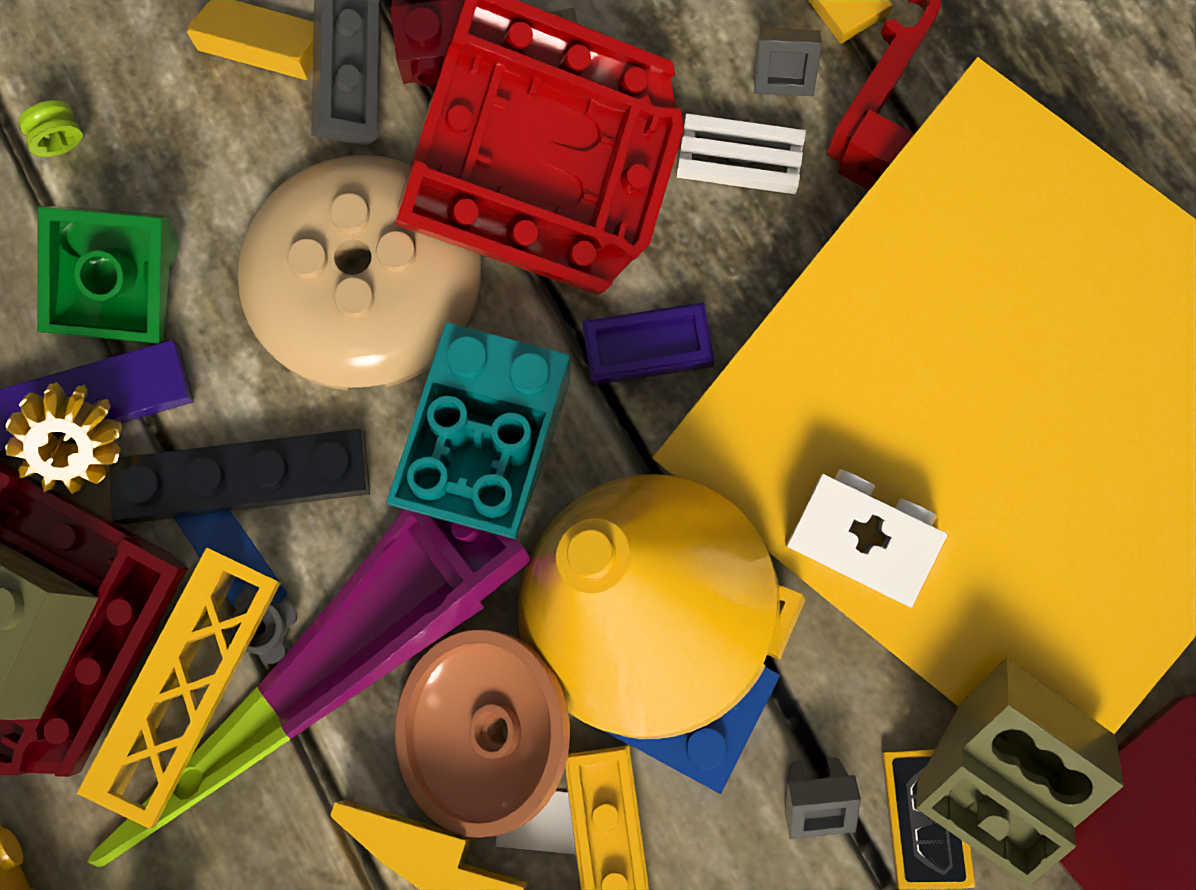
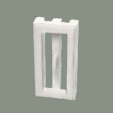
M686 113L677 178L796 194L799 186V172L802 164V149L806 130ZM692 153L728 158L729 161L748 164L757 162L785 166L787 171L782 173L692 160Z

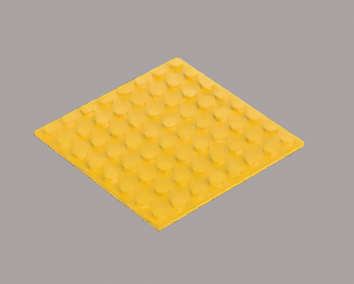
M977 57L652 458L675 477L702 484L734 504L754 526L768 552L958 707L962 700L1007 658L1115 734L1196 636V219ZM843 469L874 484L876 487L871 497L895 508L899 499L902 498L937 515L932 527L948 535L912 608L786 546L820 475L825 474L834 479L838 470ZM871 516L866 523L853 521L849 532L858 537V544L855 549L863 553L868 544L880 547L885 538L884 535L876 531L878 519L874 516Z

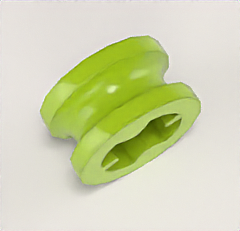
M50 100L37 103L23 111L18 118L20 131L27 136L26 145L28 150L35 156L53 157L62 155L79 145L83 137L80 126L74 122L72 108L63 101Z

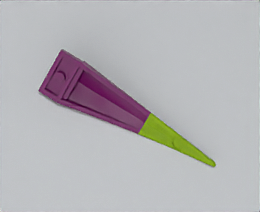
M404 509L359 568L294 646L286 653L284 658L278 662L250 695L194 752L156 827L149 829L127 819L91 853L87 862L96 867L105 866L485 608L480 601L530 563L532 559L517 539ZM152 795L142 804L143 806H147Z

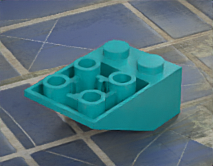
M446 322L386 501L387 505L516 539L551 446L570 384V355Z

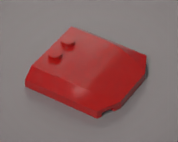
M463 0L404 183L393 224L596 295L604 293L613 284L612 281L650 245L684 130L681 109L675 106L671 78L675 76L673 61L518 0Z

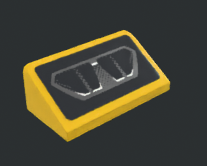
M935 749L882 753L896 884L899 890L965 889L975 887L971 846L916 809L917 782Z

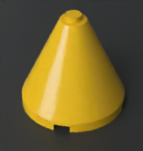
M657 474L635 475L606 482L582 494L563 508L544 529L529 555L532 560L524 568L518 594L517 613L521 640L532 646L553 670L562 688L568 713L584 723L603 731L635 739H661L690 733L717 720L736 706L751 690L766 667L764 661L771 647L780 617V593L774 564L765 544L751 522L734 504L712 489L688 479Z

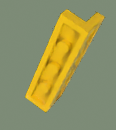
M206 547L76 794L149 829L156 827L281 584L280 582ZM236 577L259 587L247 613L222 622L219 609ZM239 626L231 644H229L225 630ZM215 634L223 659L214 675L191 682L187 670L204 638ZM208 686L198 706L194 691ZM183 695L191 721L182 737L159 744L156 730L172 699ZM177 747L166 767L162 752ZM150 757L158 785L145 807L122 795L140 761Z

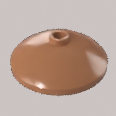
M469 630L445 638L433 646L419 660L409 675L399 700L395 722V746L399 768L406 787L420 809L431 820L450 832L467 837L482 838L509 833L522 827L538 815L550 801L561 781L567 762L570 742L568 709L556 675L532 646L504 632ZM505 721L508 728L507 740H505L502 732Z

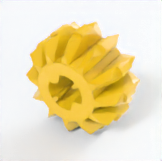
M58 382L48 385L44 392V397L34 392L25 395L19 404L22 412L12 413L6 423V430L14 435L5 446L6 455L25 458L18 469L20 478L31 476L36 472L44 476L41 481L44 492L51 490L57 480H62L72 495L76 491H80L84 479L95 484L101 482L108 471L106 464L116 463L121 453L120 445L114 442L122 432L121 421L104 419L110 409L108 399L99 400L93 405L84 401L88 395L85 384L77 386L72 396L67 397ZM63 432L66 433V435H62L59 439H57L53 433ZM72 437L76 443L66 444L63 441H67Z

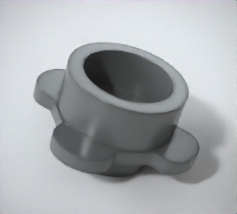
M246 591L235 599L234 607L236 611L232 618L247 613L256 592ZM281 601L277 604L270 603L261 620L266 624L265 632L262 634L255 632L246 650L248 653L259 655L260 659L266 664L277 663L286 654V647L283 642L288 627L294 625L297 621V611L287 601ZM239 626L225 631L229 644H231Z

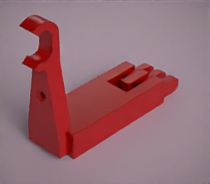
M908 0V3L919 5L924 12L919 22L913 27L902 26L896 19L884 22L880 33L889 44V47L835 129L826 155L841 163L837 173L867 190L872 188L915 135L879 115L933 26L941 8V0Z

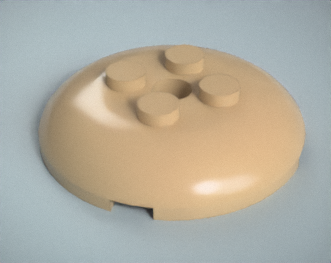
M351 155L322 161L300 171L282 183L261 205L251 221L244 237L238 262V289L242 309L249 326L263 347L281 365L305 380L340 390L379 385L389 387L400 384L431 368L446 322L467 328L473 317L482 284L481 255L393 224L410 164L396 159L372 155ZM359 256L371 258V263L362 273L356 275L344 273L346 259L352 260Z

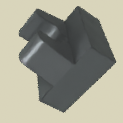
M760 27L754 74V93L814 96L822 47L821 30Z
M837 757L827 758L826 778L808 780L805 777L801 761L791 762L785 810L789 838L797 839L856 832L861 802L856 776H848L843 764Z

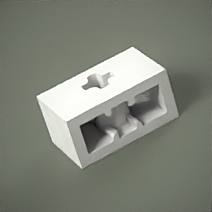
M843 469L838 470L834 479L825 474L820 475L786 546L912 608L948 535L932 527L937 515L902 498L899 499L895 508L871 497L876 487L874 484ZM871 516H874L878 519L876 531L884 535L885 538L880 547L868 544L863 553L855 549L858 544V537L849 532L853 521L866 523Z

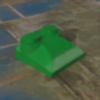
M38 207L37 332L149 343L164 342L169 267L174 263L179 249L177 234L170 224L171 217L152 213L98 208Z

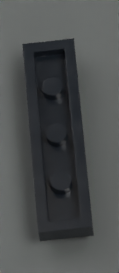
M361 428L119 457L116 463L109 464L112 521L120 525L370 495L365 433Z

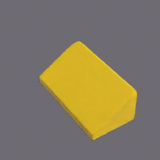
M210 0L190 22L187 29V34L198 51L306 81L310 77L313 68V21L236 0Z

